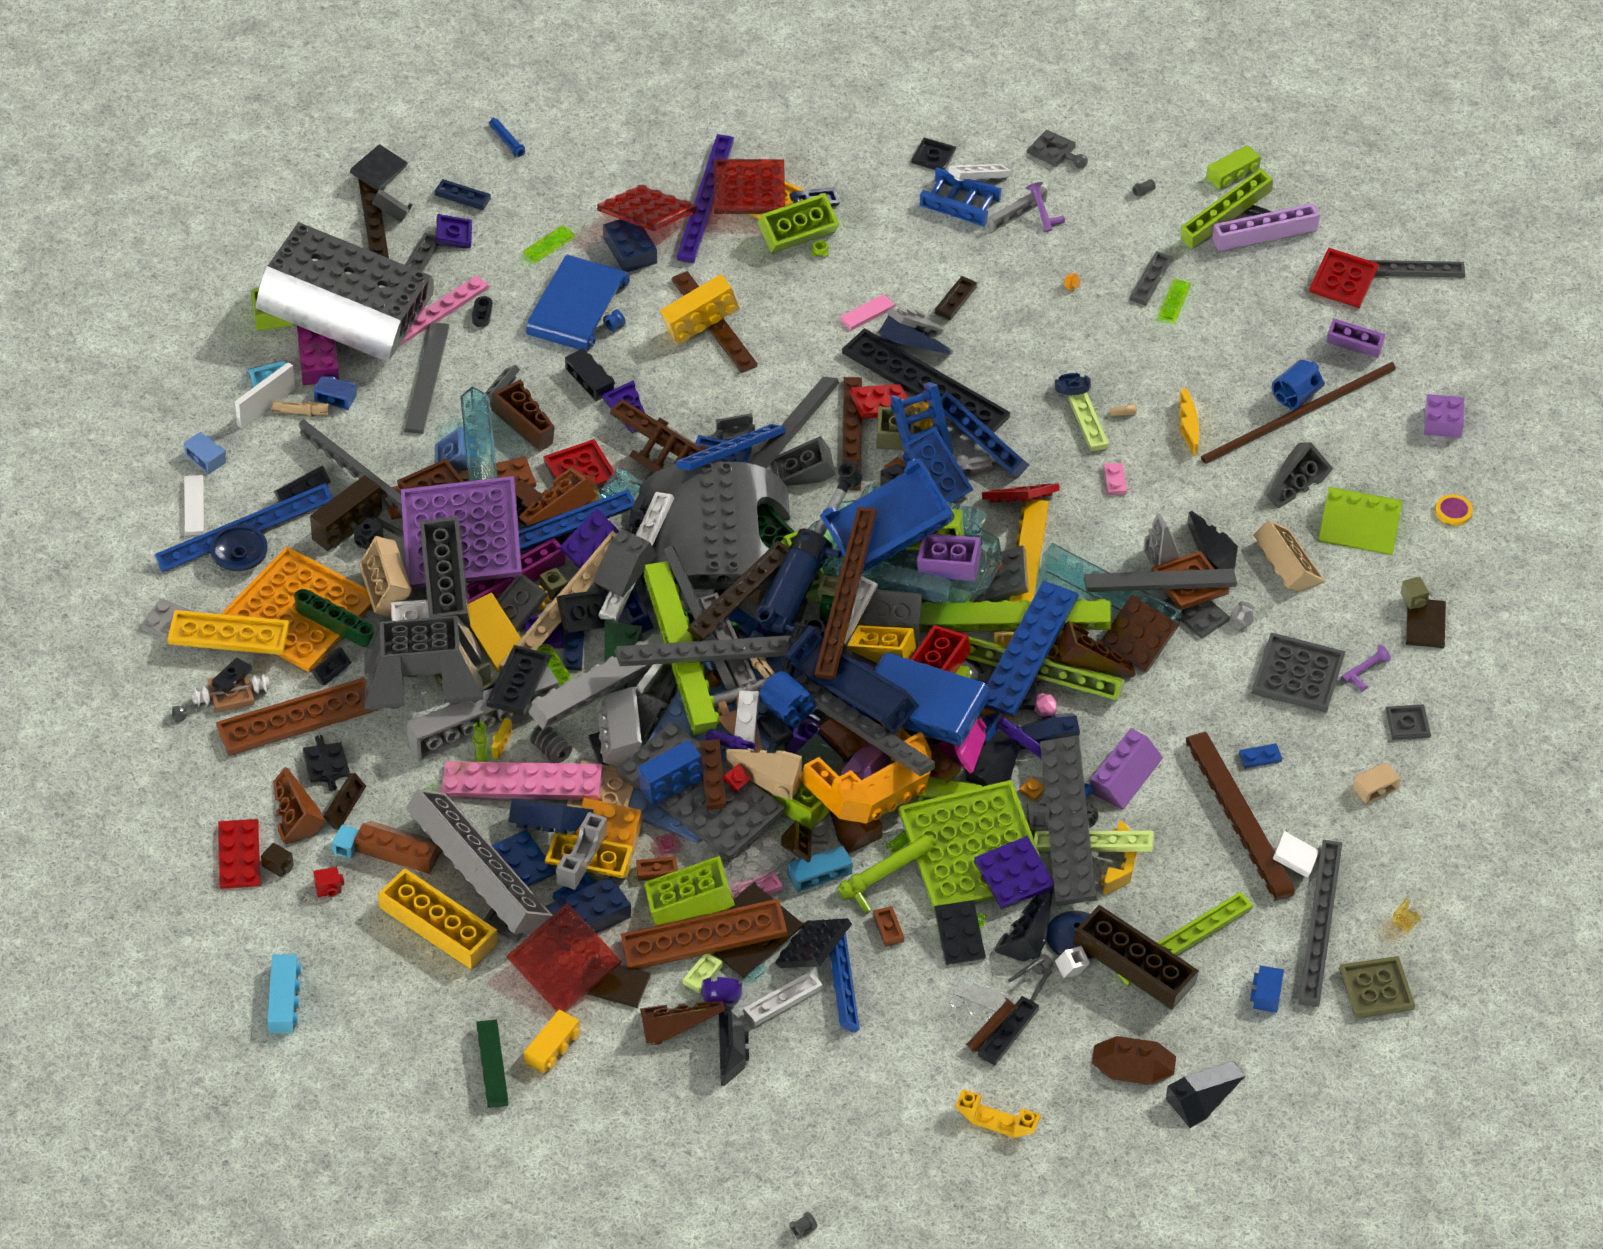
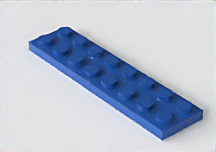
M1043 580L987 683L990 698L984 706L985 708L1013 718L1015 717L1079 597L1077 592Z

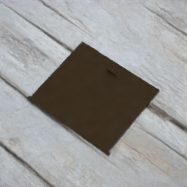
M754 881L734 898L735 906L729 909L774 899L757 886ZM781 906L788 936L714 952V954L745 978L801 929L804 924Z

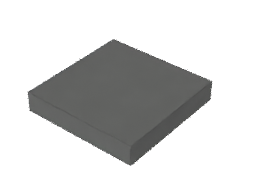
M1424 704L1387 706L1385 708L1392 740L1431 737Z

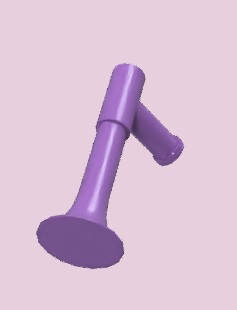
M1036 182L1028 185L1026 189L1030 190L1035 197L1045 232L1053 230V224L1065 223V217L1062 215L1049 218L1040 192L1043 182Z
M1379 644L1375 655L1342 675L1341 679L1345 683L1351 680L1363 692L1368 686L1360 680L1358 675L1381 660L1390 662L1391 657L1388 650Z

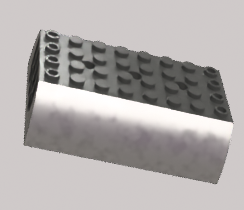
M298 222L267 265L259 288L255 308L389 362L433 296L434 280L429 274Z

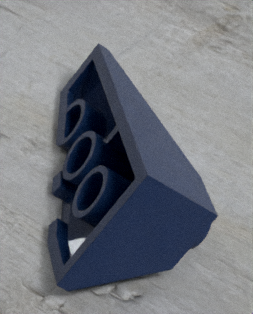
M889 315L878 332L882 335L881 338L888 342L893 341L945 354L953 353L952 349L934 338L930 339L926 332L901 324Z
M1073 713L1054 714L1020 726L1024 733L1039 744L1040 741L1080 735L1077 716ZM1020 744V748H1019V749H1027V748H1025L1023 745Z

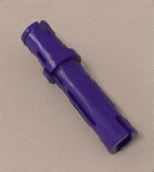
M1005 717L1000 719L1002 723L998 721L997 728L1008 734L1011 740H1016L1042 760L1040 744L1024 733L1020 726H1015Z
M713 729L707 731L712 735L707 733L705 735L706 740L719 739L720 745L730 749H755L753 742L743 740L740 736L733 737Z

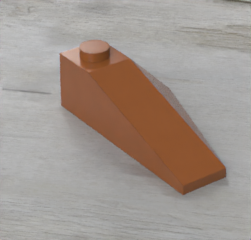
M573 467L569 468L553 481L554 486L549 491L545 489L541 493L543 496L539 501L533 502L519 516L520 520L529 526L589 504L597 495L587 478Z

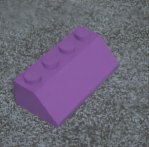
M1132 728L1129 729L1091 778L1090 785L1095 790L1091 794L1122 810L1127 806L1163 759L1148 736Z

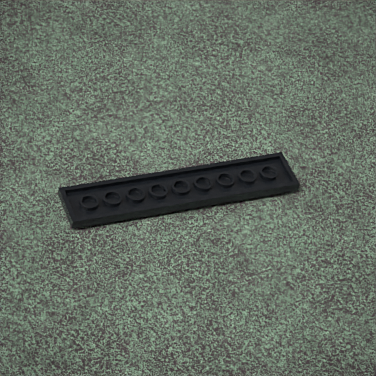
M865 328L842 348V354L890 382L901 384L904 390L914 396L923 393L925 390L923 384L931 382L938 385L940 397L947 391L993 432L1010 418L1011 412Z

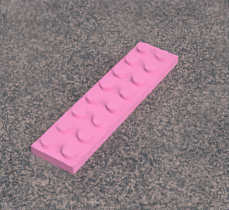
M446 761L441 792L445 793L448 797L553 800H583V798L599 800L603 766L602 764Z

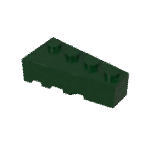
M605 620V661L612 656L616 657V646H630L642 641V626ZM628 683L612 691L611 693L626 689Z

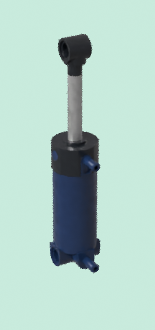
M847 461L840 465L838 469V474L840 475L838 478L839 484L826 509L829 507L839 508L847 491L861 483L862 474L853 462ZM821 518L814 531L805 528L799 529L786 558L756 612V619L769 637L786 636L788 633H793L794 626L792 621L820 568H822L828 556L840 558L842 555L841 551L832 549V543L824 537L827 527Z

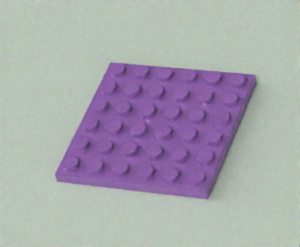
M514 476L401 489L406 574L411 589L426 587L420 521L458 516L461 527L466 582L522 576Z

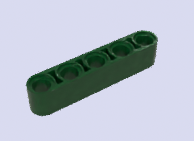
M307 589L296 591L294 594L295 609L299 614L361 647L368 646L374 634V626L370 622Z
M497 1019L476 1021L487 1108L508 1106V1094Z

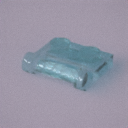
M619 464L599 493L606 498L624 491L627 485L630 484L632 486L630 493L634 499L644 481L635 478Z

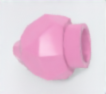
M1041 693L1035 697L1034 711L1038 716H1052L1057 712V702L1051 694Z

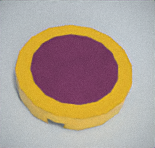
M1450 494L1439 498L1436 503L1435 513L1437 518L1443 523L1459 526L1471 519L1473 507L1465 497Z

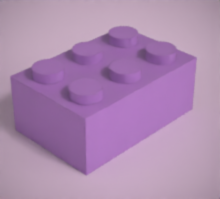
M930 534L923 538L917 558L918 577L976 581L982 554L980 537Z

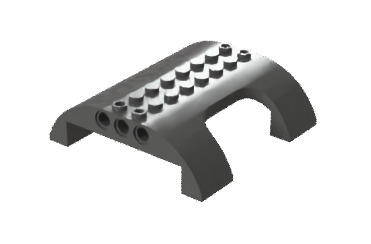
M710 462L693 470L679 469L674 464L652 474L639 488V493L646 495L647 509L655 492L673 495L672 505L652 546L657 556L650 564L668 561L664 549L673 545L693 589H728L769 549L761 541L759 535L757 507L760 504L770 505L783 520H790L789 496L786 485L776 474L755 464L744 462ZM780 567L757 590H768ZM643 572L645 604H652ZM674 574V583L678 584L679 589H681Z

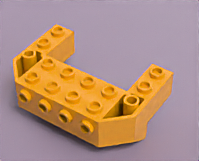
M903 728L899 729L895 736L931 759V750L921 732L910 736ZM818 757L804 765L800 781L839 819L867 824L872 820H878L888 811L892 812L897 806L908 803L913 797L922 795L927 789L926 785L930 771L919 776L890 757L894 763L861 780L851 770L838 776Z

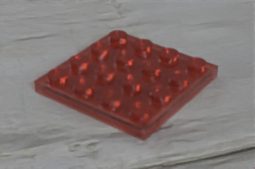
M714 159V214H764L785 207L784 159Z
M637 185L635 188L626 190V192L617 194L597 204V211L651 231H656L695 213L697 205L691 204L687 200H680L673 195L663 194L660 190L649 189L646 185Z
M568 903L506 956L511 964L556 1012L559 1009L566 1012L622 963L621 959Z

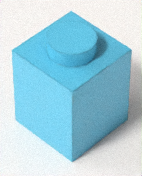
M341 825L332 842L333 854L352 859L356 852L355 837L359 830L354 827Z

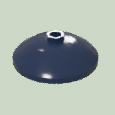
M232 525L223 528L216 533L210 544L213 560L220 567L230 571H245L256 567L264 560L268 551L267 540L262 532L248 525Z
M1076 910L1066 911L1058 914L1050 921L1046 939L1050 948L1057 955L1060 956L1065 950L1077 947L1073 944L1075 931L1090 913ZM1085 952V954H1086V956H1087L1088 959L1093 958L1092 956H1090L1089 954H1087V953Z

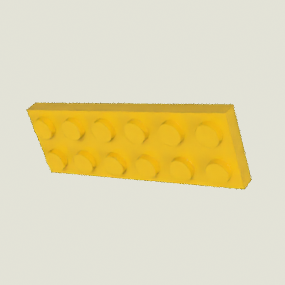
M174 610L167 641L169 645L283 655L290 624L288 620Z

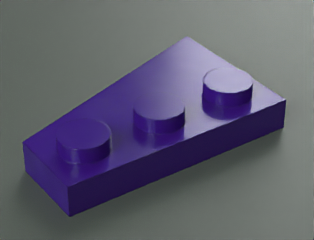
M634 380L603 394V400L610 408H613L623 399L645 413L639 399V394L636 391ZM624 423V425L631 431L632 434L637 432L636 430H634L633 428Z

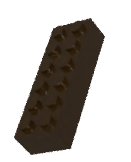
M1098 905L1075 931L1073 939L1075 946H1082L1084 952L1172 1010L1196 983L1199 973L1198 969L1101 905Z

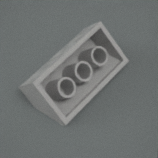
M635 687L607 694L597 705L598 726L600 727L599 740H601L600 752L603 757V763L619 767L628 758L633 757L642 743Z

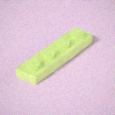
M1087 392L1079 395H1068L1069 403L1090 452L1108 449L1109 443Z

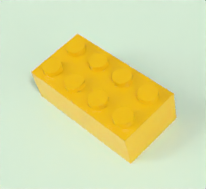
M720 274L659 311L667 331L675 342L680 344L701 333L711 325L718 323L721 319L733 314L740 308L732 287L724 276Z

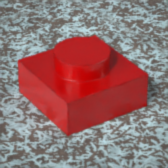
M738 763L723 779L737 792L751 779V776Z

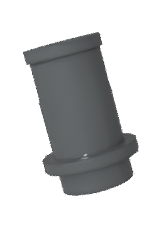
M1149 179L1140 184L1136 183L1132 187V191L1135 196L1141 197L1144 193L1154 190L1156 185L1152 179Z

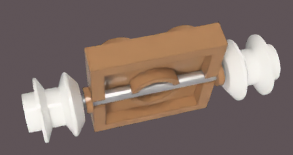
M262 674L261 678L258 679L254 675L251 683L246 675L234 688L225 693L212 685L214 678H209L207 680L210 691L208 692L204 686L202 691H197L194 688V693H191L193 704H197L198 707L203 702L208 705L210 699H212L216 713L255 705L252 690L259 694V691L264 689L267 693V688H270L269 678L264 677V674Z

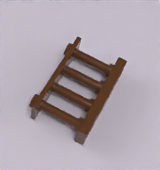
M651 417L649 421L656 424V428L643 450H640V452L632 450L629 456L650 470L657 472L664 468L663 462L677 438L683 441L685 445L674 464L678 460L685 458L691 447L699 452L709 447L703 444L699 446L667 426L669 422L660 417L658 420ZM664 429L671 435L658 458L653 461L649 458V453Z

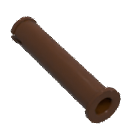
M1007 997L1002 1006L972 1039L966 1043L975 1053L1014 1009H1018Z

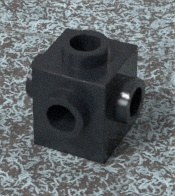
M369 517L354 529V542L357 546L366 550L375 536L384 538L383 525Z

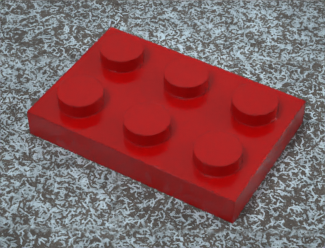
M901 384L852 387L849 392L862 419L878 418V407H891L890 403L892 401L890 396L892 395L901 399L908 398Z

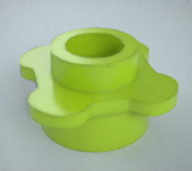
M819 240L812 244V256L827 257L829 255L827 251L829 245L826 242Z

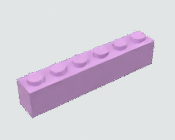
M1311 203L1214 224L1212 240L1217 250L1223 251L1318 230L1320 215L1314 204Z

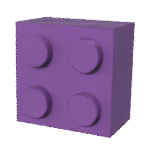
M1427 394L1424 435L1461 438L1464 425V397Z

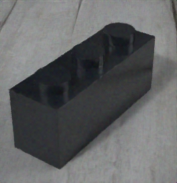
M583 348L565 357V369L595 401L602 399L603 394L614 389L615 381L613 377L608 375L603 367L597 364L590 353L588 354Z

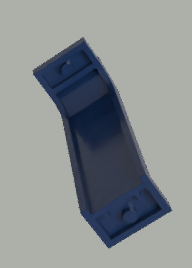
M809 625L785 654L791 661L790 663L816 684L881 722L890 733L895 735L919 707V704L905 689L844 653L841 654L835 679L816 678L815 670L824 638L814 627Z

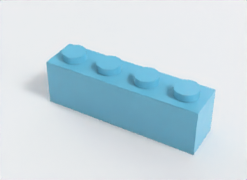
M272 954L267 1020L269 1033H293L294 1026H298V1013H295V1009H299V996H296V992H300V979H297V975H301L302 964L298 963L297 954Z

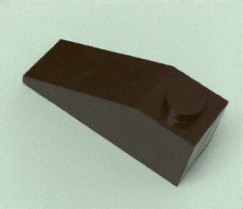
M795 820L781 836V846L787 853H792L808 863L811 861L812 830L798 820Z

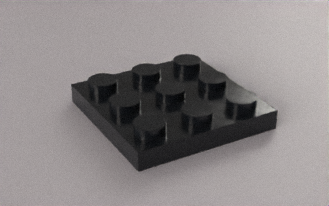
M848 918L808 920L804 922V926L791 938V942L786 949L781 951L779 958L775 961L776 965L780 968L821 966L851 927L852 923Z

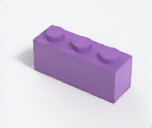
M1333 318L1327 334V343L1379 358L1385 340V334L1335 318Z

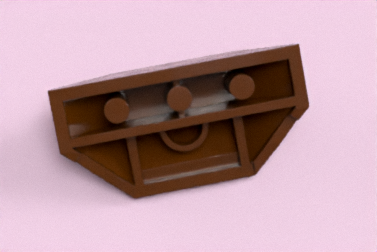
M1115 1036L1094 1045L1092 1064L1112 1080L1153 1085L1174 1075L1176 1056L1156 1041Z

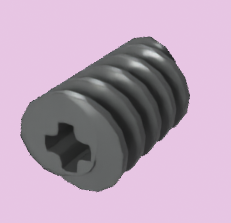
M537 725L531 733V743L541 750L552 763H561L570 756L572 747L568 746L567 741L558 736V733L553 731L552 727L542 730Z

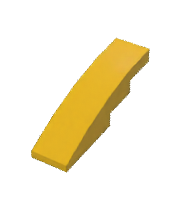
M1185 388L1180 390L1179 416L1181 418L1179 430L1193 456L1197 455L1199 444L1198 416L1190 393Z

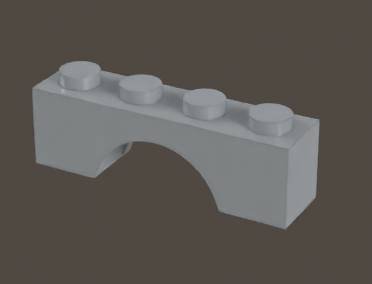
M588 812L581 824L573 851L570 855L564 854L556 868V884L576 889L607 835L606 817Z

